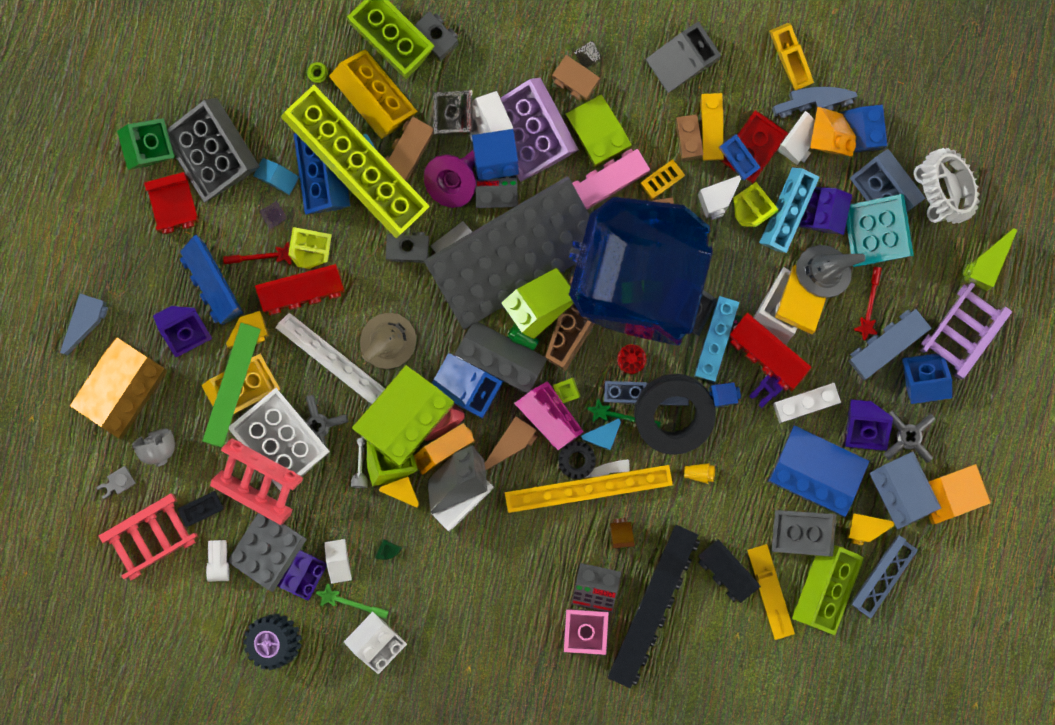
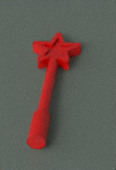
M287 242L284 248L275 247L278 252L223 256L224 265L278 257L276 260L278 263L286 260L289 265H292L291 258L288 255L290 243Z
M880 267L873 268L872 287L866 318L861 317V326L854 329L856 332H862V340H866L868 334L877 335V332L872 328L876 320H870L876 288L879 285L882 268Z

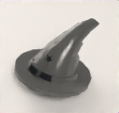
M812 246L800 255L796 264V274L800 284L807 292L816 297H835L845 291L851 281L850 266L864 262L865 255L863 253L842 254L831 246Z

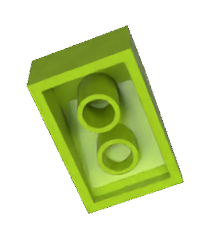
M602 94L565 114L594 168L631 149L632 144Z
M1013 228L976 260L967 264L963 276H966L965 283L970 284L972 282L975 284V287L984 291L994 287L1017 229Z
M555 268L516 289L502 302V305L520 331L534 339L574 304L579 297L560 270Z

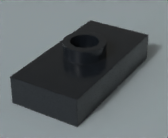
M213 491L177 510L185 527L188 528L225 509L217 492Z

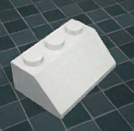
M487 481L488 491L432 515L450 532L494 487Z

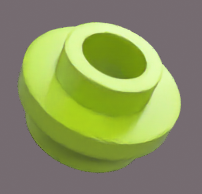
M315 62L308 67L307 75L312 82L321 83L327 78L328 70L324 64ZM315 70H320L321 75L315 76Z

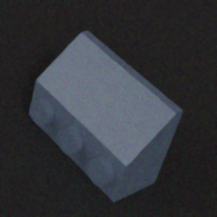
M889 149L876 156L850 177L866 201L904 194L906 211L908 212L925 199L924 195Z
M914 452L889 462L870 473L897 530L941 509Z

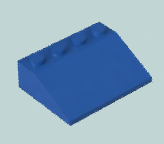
M198 235L193 236L180 251L183 256L180 258V261L184 268H189L193 274L190 276V279L194 286H199L203 292L200 294V297L204 304H209L213 311L210 312V315L214 322H219L223 326L243 315L244 312L205 242Z
M794 425L768 482L832 513L846 517L865 474L869 460Z

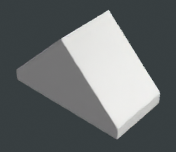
M346 540L324 542L326 564L331 584L352 580Z

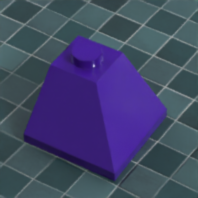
M170 306L153 315L159 332L175 358L212 339L195 308Z
M850 400L845 447L887 451L893 417L872 401Z

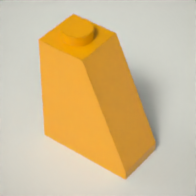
M463 423L414 455V459L421 474L424 475L449 459L454 453L463 450L475 441L471 430Z

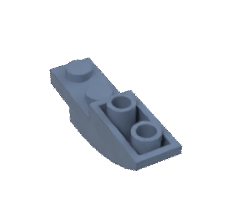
M836 87L805 88L790 92L789 97L791 101L773 106L772 111L774 117L780 116V118L791 116L792 111L798 109L800 112L807 111L812 108L811 105H814L816 112L817 107L833 111L835 106L841 105L846 107L854 104L853 100L858 96L856 92Z
M605 381L604 402L636 404L639 394L649 383ZM675 396L667 398L659 405L689 406V399Z

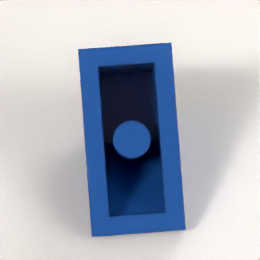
M735 382L709 387V393L715 408L738 404V399H741L739 386L735 387Z

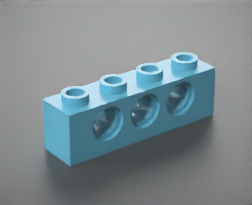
M803 168L791 169L776 203L779 211L770 217L759 242L760 244L774 251L787 253L819 180V176Z
M721 296L718 297L694 375L695 378L711 383L716 381L739 302Z

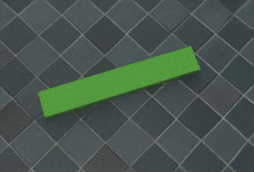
M240 323L202 442L219 448L223 447L261 329Z

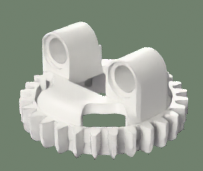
M942 148L929 153L923 164L915 168L914 177L917 182L922 183L924 193L930 203L927 209L928 219L934 223L947 220V222L952 221L953 224H959L972 218V215L976 213L975 210L978 209L977 204L980 202L977 198L980 195L977 192L979 186L975 183L977 179L973 177L974 171L969 169L970 164L965 163L966 159L961 158L960 153L956 154L955 150H950L949 148ZM949 161V164L958 171L951 173L943 163ZM941 178L945 180L950 199H946L939 183ZM960 198H965V208L962 210L958 209Z

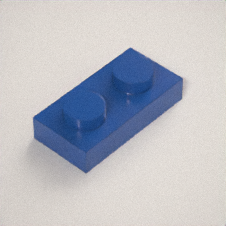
M737 134L719 146V149L742 180H745L761 168Z

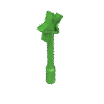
M330 584L326 585L325 591L316 592V594L322 597L320 606L325 605L327 602L336 606L335 601L368 611L370 614L374 612L378 617L387 619L389 614L387 610L374 606L369 607L338 597L337 595L340 592L331 591Z

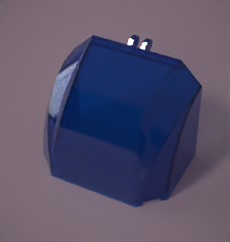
M612 197L589 215L583 242L573 241L572 244L574 248L580 250V253H570L569 255L572 261L577 262L569 296L580 315L592 323L620 333L652 341L680 345L685 334L693 332L713 254L712 247L708 246L707 238L710 226L685 205Z

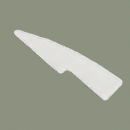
M629 460L615 461L595 467L585 478L605 476L615 472H629Z

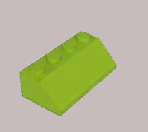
M364 0L347 16L348 23L405 79L423 63L435 47L389 0Z
M834 545L833 557L815 556L792 619L836 635L864 557L837 545Z

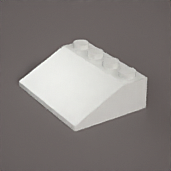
M277 388L229 426V430L239 442L281 466L294 471L301 477L330 452ZM272 479V482L281 491L283 485Z

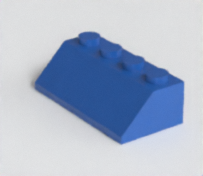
M294 133L305 215L350 207L347 186Z

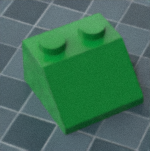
M164 118L127 124L117 130L128 170L148 167L175 158Z

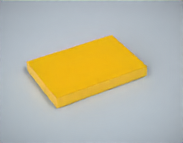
M796 265L791 269L775 318L813 335L826 298L816 297L805 290L798 280Z

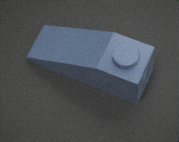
M79 294L60 353L68 356L101 322V319H105L108 311L106 302Z

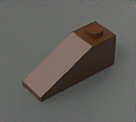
M626 518L614 519V523L609 524L611 548L634 547L631 522H626Z

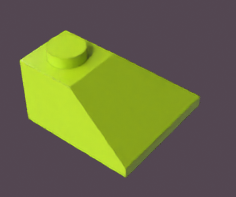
M367 442V469L372 486L389 484L417 472L418 469L413 454L399 469Z

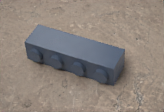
M909 309L899 316L901 321L897 324L891 322L883 329L884 334L880 337L874 335L867 341L868 346L862 350L859 347L850 354L852 359L848 362L863 381L931 329L917 309L912 312Z

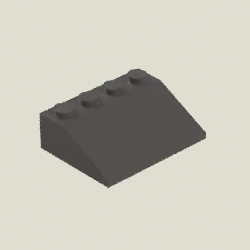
M218 98L203 100L167 129L173 153L204 203L240 182L260 167Z

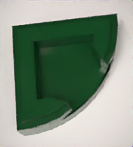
M383 539L375 558L380 560L391 559L401 552L402 547Z

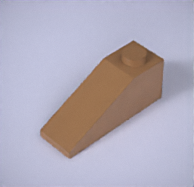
M515 416L486 460L485 471L525 449L527 445L532 446L538 437L535 435L537 430Z

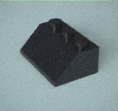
M719 539L712 542L698 555L700 559L698 561L699 565L705 571L709 569L714 574L712 579L719 587L725 586L728 590L726 595L733 602L737 600L739 603H742L761 587Z

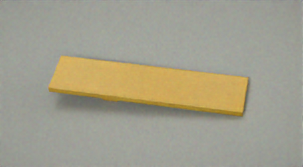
M765 544L747 550L756 581L761 586L759 591L774 639L777 640L794 635V629L768 545Z

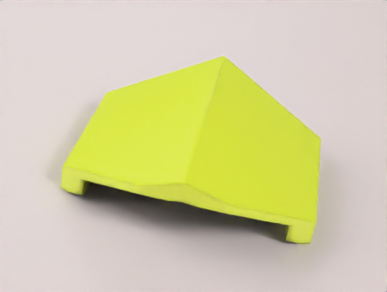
M757 182L733 197L735 218L741 226L757 227L779 211Z
M293 227L288 255L296 266L300 268L311 269L328 262L332 234Z

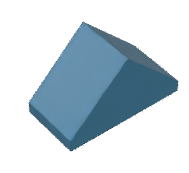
M262 158L259 164L260 167L255 171L253 177L290 195L299 176L280 164Z
M620 419L612 421L581 435L583 441L610 451L621 421Z

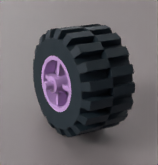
M270 614L249 625V630L244 634L247 638L243 640V644L247 645V648H244L245 653H249L248 659L250 661L254 660L255 666L261 665V669L269 668V670H274L292 662L294 657L299 654L297 650L301 648V644L298 642L302 638L301 635L297 634V631L300 630L298 626H293L295 623L293 620L287 621L288 617L285 615L280 617V614Z

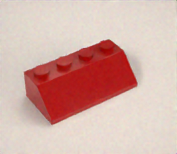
M336 264L255 285L264 313H269V316L281 313V309L289 307V310L301 308L303 303L309 302V305L320 303L322 298L336 299L341 297V293L345 292L341 274Z
M749 313L742 318L729 336L730 344L737 350L742 349L747 353V359L754 364L756 362L763 367L761 370L770 378L774 376L779 381L778 385L785 391L789 389L793 392L812 368Z

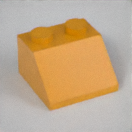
M817 107L810 148L830 154L853 157V152L856 148V135L844 115Z

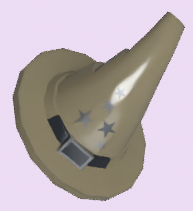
M394 313L379 314L369 320L363 328L360 337L363 359L382 369L397 368L407 362L414 353L417 342L415 329L409 320L400 314Z

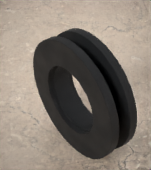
M668 374L654 379L644 387L637 398L634 417L641 437L651 448L661 453L676 455L690 452L707 440L715 425L716 411L708 390L701 382L684 374ZM679 396L692 401L696 410L695 417L690 425L683 430L675 432L664 431L655 423V411L659 404L667 398Z

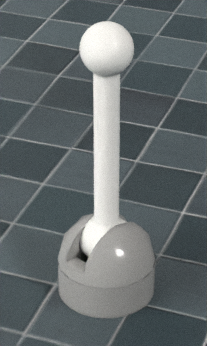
M359 438L357 440L359 445L358 473L352 477L351 487L368 488V479L362 473L365 439Z

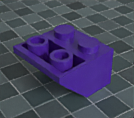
M815 187L798 227L828 234L844 235L852 194L837 188Z
M300 549L277 586L309 601L327 564Z

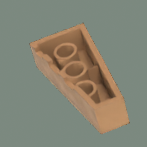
M571 276L569 283L579 299L558 317L557 325L546 354V359L564 371L569 367L609 302L605 295Z

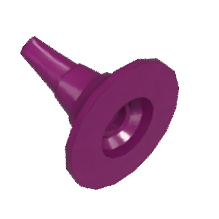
M473 150L460 159L451 155H441L428 163L424 170V184L433 200L442 206L455 208L462 207L472 199L476 189V180L472 171L475 165Z

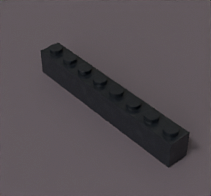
M674 526L607 676L608 679L630 689L632 685H637L641 676L638 673L640 666L645 667L649 655L646 654L649 646L654 647L658 638L655 635L658 627L662 628L666 617L663 616L666 608L670 609L675 598L672 597L675 589L679 590L683 582V578L680 576L683 570H688L692 561L689 556L692 551L696 552L701 540L697 539L698 534L681 526Z

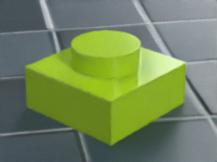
M574 377L553 385L556 394L563 403L581 397Z

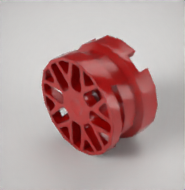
M630 344L624 346L618 353V366L627 374L638 373L646 364L644 350L638 345Z

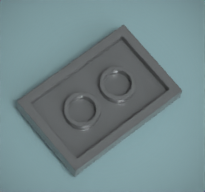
M775 510L772 552L833 557L836 515Z

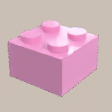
M566 609L564 652L606 655L609 612Z

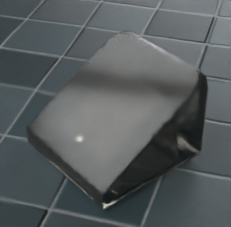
M593 40L574 51L578 61L585 68H589L602 61V56Z

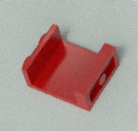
M185 172L144 182L157 224L155 226L156 231L166 235L175 232V228L189 229L195 226L194 223L199 222Z

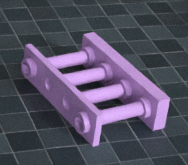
M972 282L968 286L964 284L957 293L960 297L931 336L928 334L921 343L923 348L920 350L925 353L930 348L955 366L957 372L954 376L960 380L965 378L1012 313L1007 307L1002 308V310H996L971 292L975 286ZM965 298L992 316L993 322L989 327L987 325L984 327L959 308ZM953 315L980 333L981 339L977 344L975 342L971 343L947 325ZM941 331L967 349L969 355L965 360L958 359L935 342Z

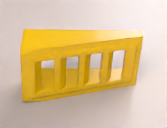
M672 159L643 180L640 185L653 201L685 177V174ZM669 167L673 168V170L678 175L677 177L674 178V176L668 170ZM665 172L671 181L668 182L661 173ZM657 176L664 183L663 187L655 179ZM651 181L658 189L656 192L649 184Z

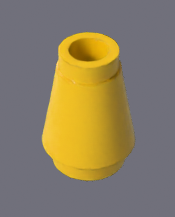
M710 463L685 466L684 477L709 484V482H714L715 466L710 465Z

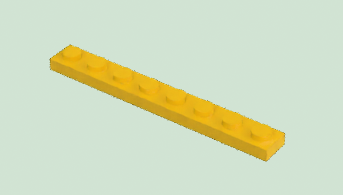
M665 465L505 492L508 513L673 486L670 466Z

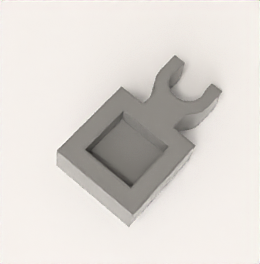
M123 466L107 476L110 481L108 484H101L96 488L97 490L103 487L107 488V494L102 496L103 499H106L111 495L112 491L115 490L119 495L137 483L127 467Z

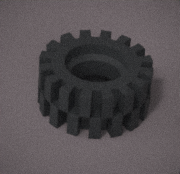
M574 441L562 448L558 458L559 467L567 477L582 479L593 471L596 464V456L588 444ZM575 452L582 453L585 457L584 466L578 469L573 468L569 464V457Z

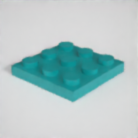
M904 194L850 204L846 225L851 254L863 253L865 255V261L855 264L853 267L914 256Z

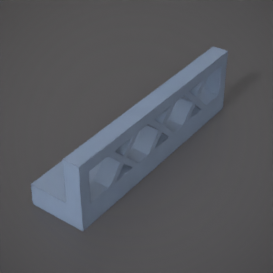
M897 535L850 605L869 618H872L918 549L906 542V539ZM903 545L911 550L907 558L898 559V552ZM904 561V563L900 567L899 562ZM890 563H896L897 573L887 577L886 569ZM893 578L891 582L888 584L887 579ZM885 580L886 589L884 592L875 594L874 587L877 582ZM873 597L874 606L868 612L861 606L866 598Z

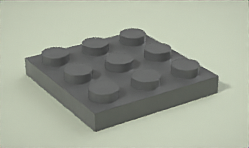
M258 513L227 562L267 590L273 592L307 539L284 523L279 525Z

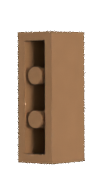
M412 117L411 121L407 120L402 128L404 132L400 139L396 138L392 145L394 151L390 157L386 156L385 158L406 182L435 133V128L415 117Z

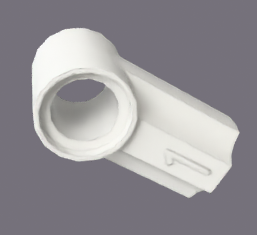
M227 540L208 541L209 563H207L206 568L207 581H229L230 570L229 563L227 562Z

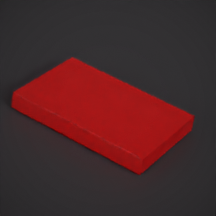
M757 110L753 112L737 134L761 167L746 178L751 184L755 182L789 134ZM724 155V160L719 161L736 172Z

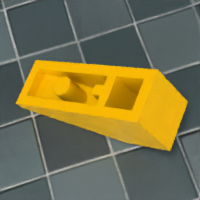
M722 93L701 94L703 161L724 160V154L719 149V146L723 144Z

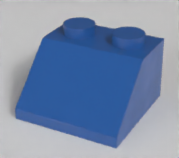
M883 105L865 106L839 112L844 115L856 135V148L854 152L884 150L887 147Z
M513 129L472 135L474 162L478 181L519 174Z
M939 354L902 358L906 389L911 404L952 398V377L946 359Z

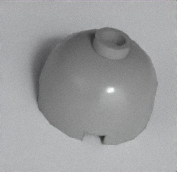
M165 428L148 433V437L144 440L142 436L132 443L137 457L143 463L162 466L172 456L175 450V440L172 431Z

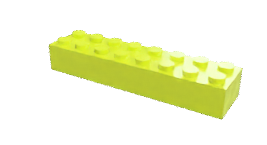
M315 85L308 89L282 114L281 118L395 238L400 236L430 207Z

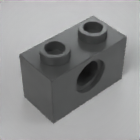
M429 11L414 26L435 46L431 52L441 61L458 45V40L456 39L458 35L451 28L447 30L442 25L444 21L438 14L435 13L433 15ZM438 30L442 32V36L439 39H433L431 33Z
M403 232L397 238L392 234H387L386 261L424 263V260L428 258L429 236H425L424 232H412V235H404ZM407 241L413 243V249L409 252L402 250L403 243Z

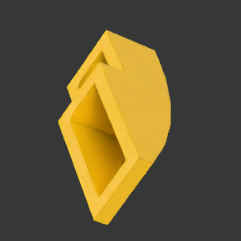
M786 23L770 30L773 43L794 90L796 91L813 84L811 72L801 45L798 44L792 25Z

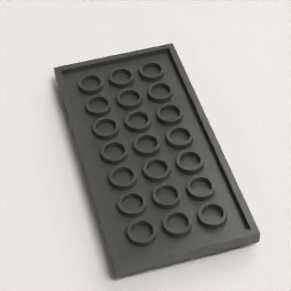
M567 176L424 260V263L464 330L471 326L472 323H476L502 308V302L521 286L555 268L563 272L606 245L574 185Z

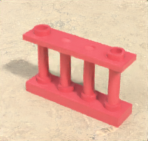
M232 438L221 449L222 452L229 455L225 470H221L211 480L210 486L277 524L282 525L291 516L293 510L285 505L290 489L294 490L303 481V477ZM236 460L247 465L242 481L232 476ZM254 469L265 475L260 491L249 485ZM272 479L283 485L278 501L267 495Z
M171 493L99 535L102 543L109 542V544L113 545L128 572L121 575L123 579L129 578L131 581L141 575L140 571L182 546L186 549L196 543L194 539L198 538L197 533L189 536L174 510V503L178 501L174 494ZM162 510L164 513H167L182 539L173 546L170 545L155 519L157 518L155 514ZM143 521L150 525L164 550L154 557L137 530L139 528L138 524ZM124 532L131 534L146 560L137 567L133 565L119 540L121 539L119 535Z

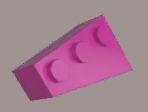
M548 381L531 390L514 403L557 450L566 446L583 433L581 427Z

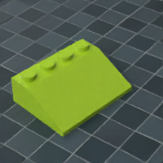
M406 365L355 423L352 429L400 469L454 406V401Z

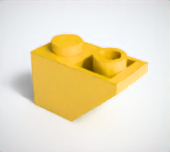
M257 311L239 317L226 345L229 349L233 347L240 323L261 329L256 344L264 342L265 337H268L269 334L262 313Z

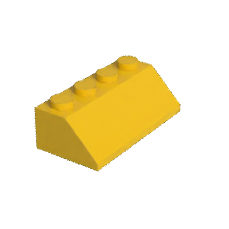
M366 49L342 61L329 75L335 85L381 139L393 133L418 112Z

